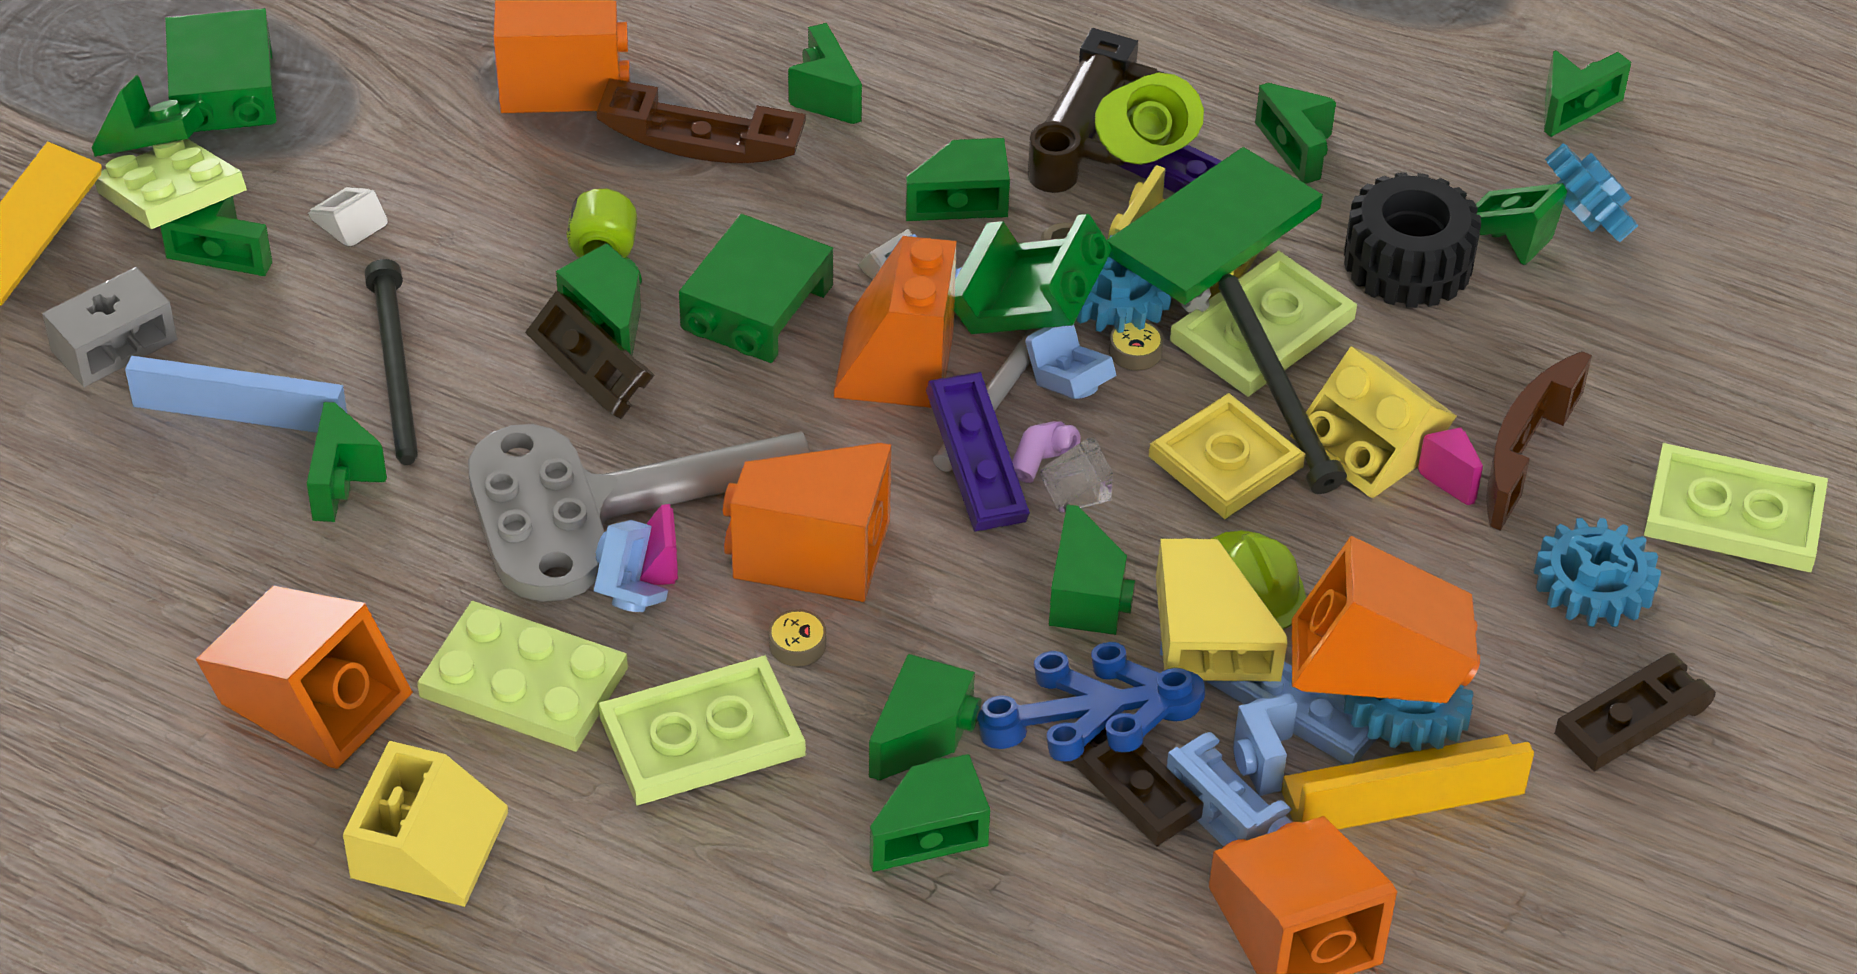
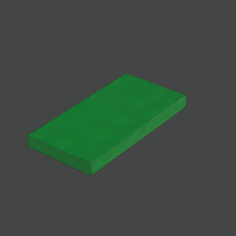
M1242 147L1107 239L1113 249L1109 257L1186 305L1220 281L1222 276L1234 271L1321 209L1323 194L1247 148Z

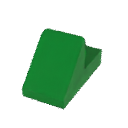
M823 23L808 27V48L803 49V63L793 65L788 69V101L790 105L850 124L862 122L861 81L828 24Z
M1556 50L1553 51L1546 84L1544 132L1552 137L1622 101L1632 62L1621 53L1616 52L1598 62L1590 63L1581 70Z
M135 75L117 95L91 148L94 156L97 157L188 139L204 122V118L198 102L179 105L177 100H168L150 107L140 77Z
M1272 83L1259 85L1255 124L1301 182L1308 184L1320 180L1324 157L1328 151L1326 139L1331 136L1336 108L1335 100L1330 97Z
M1563 183L1488 191L1476 203L1478 207L1477 214L1481 216L1480 235L1491 234L1495 238L1506 235L1520 263L1526 265L1553 238L1568 192Z
M233 196L160 226L167 259L264 277L273 263L266 224L238 220Z
M324 402L307 479V490L312 520L335 522L339 500H347L349 497L350 481L386 482L387 474L381 443L335 402Z

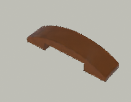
M610 78L597 109V119L639 143L678 156L723 163L766 162L795 155L806 122V114L756 105L752 119L659 103L658 87Z
M1581 351L1555 363L1531 381L1508 410L1498 433L1487 485L1486 502L1490 527L1501 531L1522 496L1530 458L1521 454L1543 418L1564 426L1584 393L1592 355Z

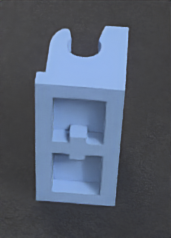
M1212 732L1204 733L1183 747H1176L1168 752L1167 768L1204 803L1202 818L1197 821L1223 847L1234 840H1250L1275 832L1285 824L1292 822L1285 816L1291 811V808L1283 800L1268 805L1222 760V754L1216 748H1213L1220 740Z

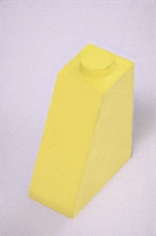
M1191 538L1160 539L1156 586L1164 671L1171 668L1185 669L1199 675L1203 681H1281L1287 648L1286 633L1219 540Z

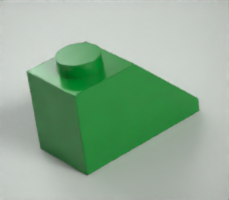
M1005 139L952 140L907 175L906 221L1008 217L1010 176Z
M605 243L556 271L557 291L570 297L628 353L633 355L641 312L640 285L642 277L638 267L630 258H623L609 244Z
M1067 504L1051 587L1049 626L1116 635L1120 612L1131 614L1135 580L1125 579L1127 555L1076 505Z
M908 654L869 740V778L883 780L909 770L912 766L925 764L930 760L954 753L963 731L972 732L978 721L977 717L981 709V698L974 696L975 672Z
M969 754L952 758H936L925 764L912 766L870 826L869 863L873 872L989 845L990 807Z

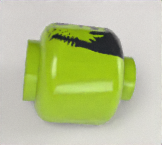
M592 189L583 192L574 200L570 210L566 233L569 248L580 258L607 243L623 258L627 257L635 241L638 220L635 206L629 198L614 190Z

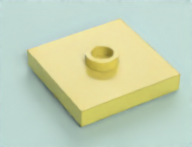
M1230 393L1150 443L1149 457L1224 519L1303 468L1305 460L1304 452Z

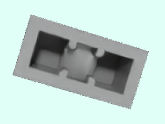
M137 267L42 313L51 352L83 387L127 366L131 356L145 357L177 340L170 301Z

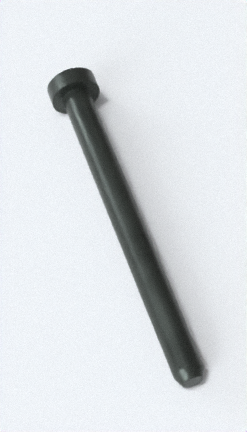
M380 259L373 261L366 267L364 272L367 288L375 293L395 454L400 463L410 465L416 460L418 451L396 290L401 287L403 282L402 270L397 262L389 259Z
M1231 274L1222 276L1219 281V290L1300 450L1305 453V460L1310 468L1306 475V481L1311 491L1315 494H1324L1335 490L1347 478L1341 462L1329 459L1238 278Z

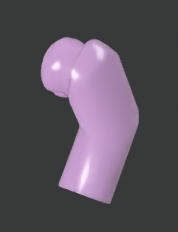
M1061 421L1030 426L1023 433L1012 460L1018 480L1025 483L1033 482L1042 459L1057 457L1061 454L1071 455L1075 453L1081 441L1078 429L1073 425H1065Z

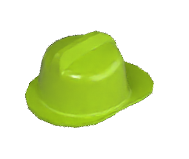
M1160 72L1144 76L1112 91L1100 101L1095 112V128L1102 144L1112 155L1122 161L1138 165L1154 162L1185 147L1197 137L1204 120V107L1200 96L1190 83L1175 74Z
M1244 530L1224 532L1211 538L1219 540L1281 628L1285 629L1292 626V618L1305 601L1306 594L1303 582L1299 576L1296 559L1289 549L1275 539L1268 538L1260 533Z

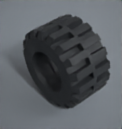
M1407 172L1395 173L1394 178L1382 176L1375 179V185L1366 184L1362 187L1360 195L1355 196L1351 204L1343 255L1345 256V269L1347 272L1352 273L1351 280L1355 285L1365 286L1366 294L1373 298L1380 296L1384 298V303L1395 305L1396 302L1404 303L1409 308H1417L1418 304L1423 303L1428 307L1439 305L1441 298L1449 301L1457 296L1458 290H1464L1469 284V279L1473 272L1480 235L1481 216L1477 214L1478 207L1475 202L1467 200V193L1461 188L1450 187V182L1442 178L1435 180L1428 178V174L1418 173L1417 176H1408Z

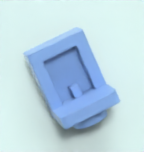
M1074 324L1072 326L1044 327L1026 337L1025 343L1036 383L1040 387L1063 394L1072 399H1080L1094 394L1098 390L1099 385L1117 376L1111 356L1080 346Z
M634 520L608 525L607 531L602 534L596 549V561L599 563L594 592L613 597L612 605L617 608L632 612H644L648 606L665 602L668 589L640 581L652 526Z
M1292 694L1274 698L1263 697L1249 704L1238 706L1233 745L1234 757L1240 773L1243 776H1250L1259 796L1279 792L1282 789L1287 753L1281 741L1288 740L1293 736L1297 702Z

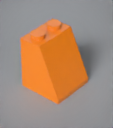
M495 0L494 46L501 113L597 111L609 78L630 82V61L620 60L619 53L628 52L627 21L618 22L616 1Z
M902 236L848 316L834 388V398L932 408L926 389L930 380L946 378L953 338L957 241Z
M874 443L745 461L738 483L728 484L723 502V516L731 517L726 531L724 552L725 554L732 555L733 578L865 602L890 522L891 444Z
M1350 536L1292 618V687L1304 692L1447 703L1460 685L1467 686L1473 680L1480 665V655L1477 653L1476 644L1478 624L1474 620L1472 594L1358 538Z
M272 586L196 658L198 665L222 705L323 764L338 769L413 693L366 603L278 586Z
M1325 816L1303 823L1291 822L1280 827L1275 832L1250 840H1234L1226 844L1222 849L1213 851L1209 889L1256 974H1354L1383 964L1397 890L1393 883Z

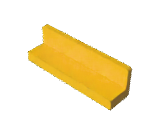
M47 141L0 201V306L4 304L101 176L102 165Z
M1508 734L1446 745L1442 749L1430 748L1283 776L1281 792L1286 804L1291 808L1290 815L1293 822L1303 823L1325 816L1339 830L1525 794L1534 751L1529 742L1512 744Z

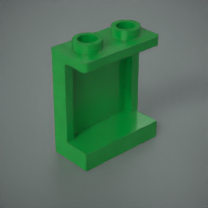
M266 8L165 17L169 100H177L179 105L198 102L204 122L195 132L272 125L276 123L271 73L272 46Z
M741 213L679 290L681 328L697 337L706 338L735 349L744 355L753 356L772 363L778 356V336L804 300L810 293L824 298L832 288L833 247Z
M1079 214L1066 238L1018 243L1004 221L986 223L955 279L954 311L970 334L1072 326L1113 249L1090 214Z

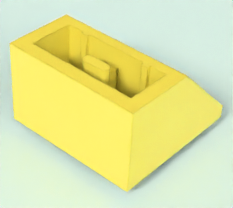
M1352 346L1306 411L1329 459L1340 461L1347 474L1346 480L1371 498L1376 497L1417 468L1423 438L1431 433L1448 430L1457 415L1381 359Z
M389 741L343 833L350 878L465 907L506 819L508 805L446 754Z

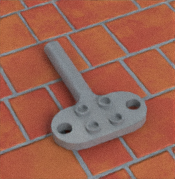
M535 424L510 425L491 432L476 444L468 459L470 491L494 569L503 585L523 598L540 602L561 601L584 593L596 582L599 563L596 561V549L604 533L602 525L606 520L658 508L664 504L672 505L725 493L729 483H738L745 461L810 453L804 433L800 431L606 474H594L584 469L578 453L570 440L556 430ZM513 448L530 450L526 455L518 457L505 454ZM553 567H563L570 570L569 573L561 577L553 578L543 574L547 569Z

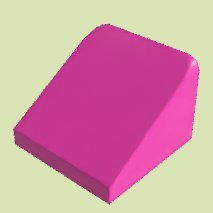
M1461 427L1426 435L1423 438L1418 465L1420 474L1464 504H1475L1483 464L1466 432Z
M664 504L658 508L647 522V525L652 526L640 581L653 585L675 584V580H678L673 508H670V504Z

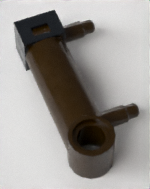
M1091 28L1080 47L1079 65L1047 120L1037 125L1031 131L1028 178L1035 188L1050 193L1064 192L1071 189L1077 183L1079 164L1082 158L1107 165L1110 163L1118 166L1124 165L1125 162L1112 155L1101 141L1094 140L1097 133L1095 128V112L1100 101L1112 91L1144 76L1160 72L1156 68L1137 63L1139 40Z

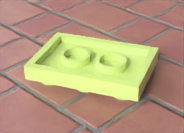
M189 139L153 145V150L137 157L134 155H124L112 159L106 164V169L102 170L101 176L95 182L100 195L150 229L159 227L247 190L240 170Z
M1277 251L1238 279L1284 370L1355 320L1357 309L1355 302L1280 251ZM1221 292L1209 299L1210 306L1207 310L1202 312L1196 309L1171 326L1170 341L1249 397L1267 383Z
M1663 443L1644 536L1811 573L1817 554L1828 478Z
M471 601L417 683L419 697L577 752L599 716V703L609 700L628 669L627 653Z
M766 655L599 703L601 722L636 806L806 756L805 739Z

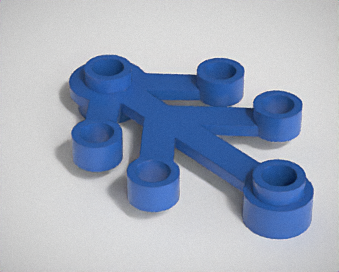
M1116 642L1102 643L1092 650L1091 657L1094 674L1101 679L1121 680L1134 686L1133 688L1118 689L1071 670L1068 657L1064 653L1048 651L1040 654L1034 660L1036 682L1041 687L1048 689L1057 688L1076 697L1018 705L1009 696L991 697L983 703L982 709L978 713L980 738L988 747L1006 749L1016 746L1023 741L1027 734L1026 726L1080 718L1075 723H1059L1048 730L1046 735L1048 750L1053 759L1057 761L1077 759L1083 754L1084 746L1105 727L1109 747L1118 752H1130L1142 745L1143 737L1161 720L1183 721L1195 716L1199 712L1201 703L1205 698V684L1199 675L1185 669L1171 668L1159 673L1127 660L1125 647ZM1140 708L1135 714L1122 713L1125 710Z

